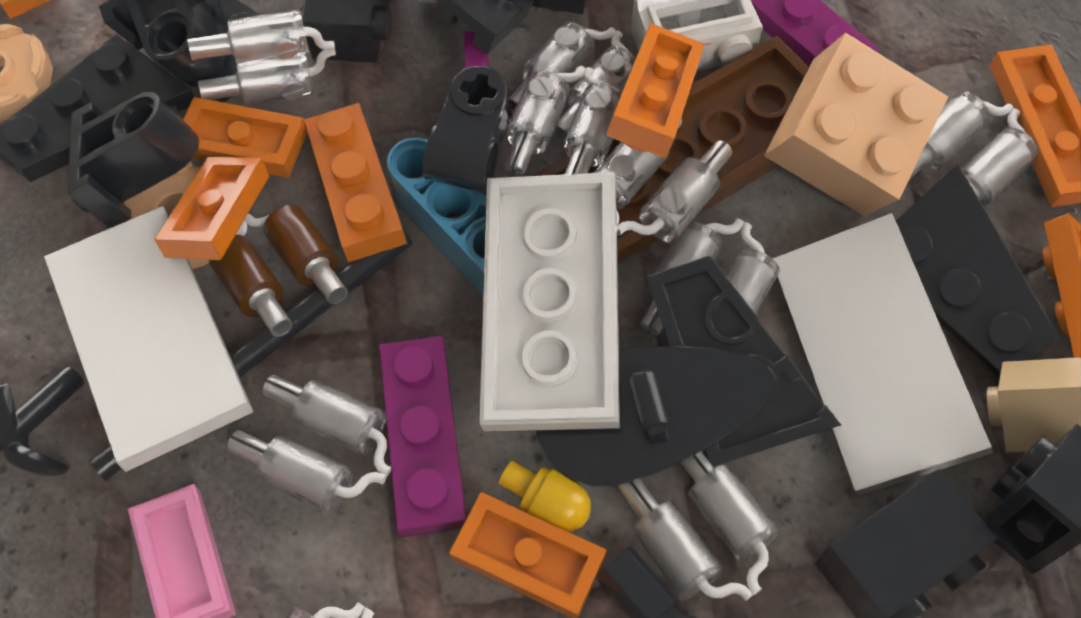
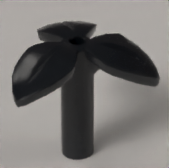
M68 366L64 367L17 409H15L10 386L7 383L0 385V453L3 451L6 460L16 468L43 476H58L69 470V466L42 453L33 451L29 446V434L84 385V380L77 371Z

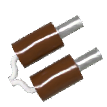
M285 205L277 208L270 215L262 218H254L251 214H247L222 259L209 260L210 266L240 311L245 316L261 317L272 335L276 337L288 333L292 327V322L279 305L284 295L282 285L249 239L244 236L247 232V224L253 227H263L264 235L300 284L305 286L317 285L330 304L342 302L348 294V290L334 273L338 265V256L302 209L295 205Z

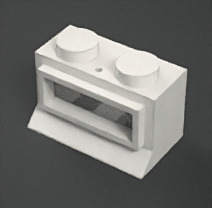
M634 0L631 33L638 51L650 23L705 44L696 71L726 65L759 45L763 26L751 0Z

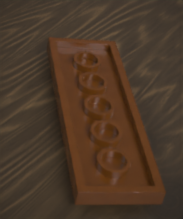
M775 36L693 83L681 117L682 124L677 129L675 139L666 159L657 156L621 198H616V209L619 214L618 225L625 221H635L644 226L653 224L650 213L660 202L661 193L667 188H672L691 165H696L718 140L724 141V146L728 144L731 147L732 155L712 178V184L674 229L778 167V164L764 155L809 67L778 36ZM605 135L598 156L592 161L588 173H606L609 170L610 160L616 155H622L629 147L623 142ZM573 152L532 176L564 175ZM660 229L651 235H641L628 230L622 233V235H617V264L671 231Z

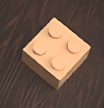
M844 33L813 59L764 156L860 215L866 216L900 200L948 96L854 37Z

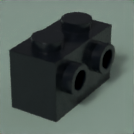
M1076 424L1056 443L1046 435H1043L1021 460L1017 459L990 489L1000 499L982 520L998 537L994 542L1033 575L1081 544V426L1079 424Z

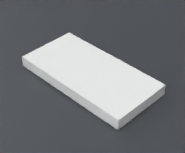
M615 172L487 178L480 426L483 431L620 428Z
M164 206L44 256L117 464L125 472L253 413V409L189 260L164 258L154 240L169 217Z
M892 213L771 259L823 404L827 405L841 423V426L832 429L854 490L858 496L993 453L992 446Z

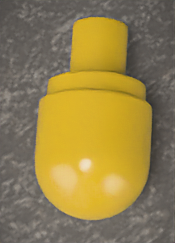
M511 460L500 477L499 485L523 498L520 509L567 532L573 533L579 530L590 516L591 501L585 488L555 469L550 471L542 467L535 474Z

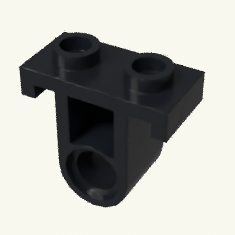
M108 0L99 6L104 23L138 50L144 48L152 59L189 86H199L198 81L215 78L223 67L225 55L193 61L191 59L187 39L218 35L205 0Z
M153 92L138 94L104 114L94 104L89 103L72 113L67 194L82 211L92 213L109 228L131 219V210L123 202L184 168L194 157L198 149L199 137L177 113Z

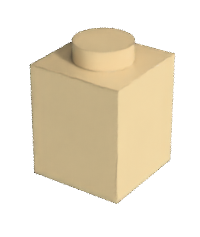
M1081 357L1002 363L999 385L988 387L987 409L990 426L1003 427L1006 452H1028L1043 435H1046L1056 443L1076 424L1081 426Z

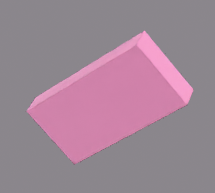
M195 484L128 509L155 618H230L236 615L203 497Z

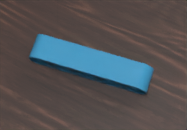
M416 137L398 142L390 150L387 157V167L397 204L484 298L485 259L481 257L485 255L487 197L480 192L424 179V177L411 179L414 176L423 175V157L428 140ZM452 213L464 214L458 218L445 217Z

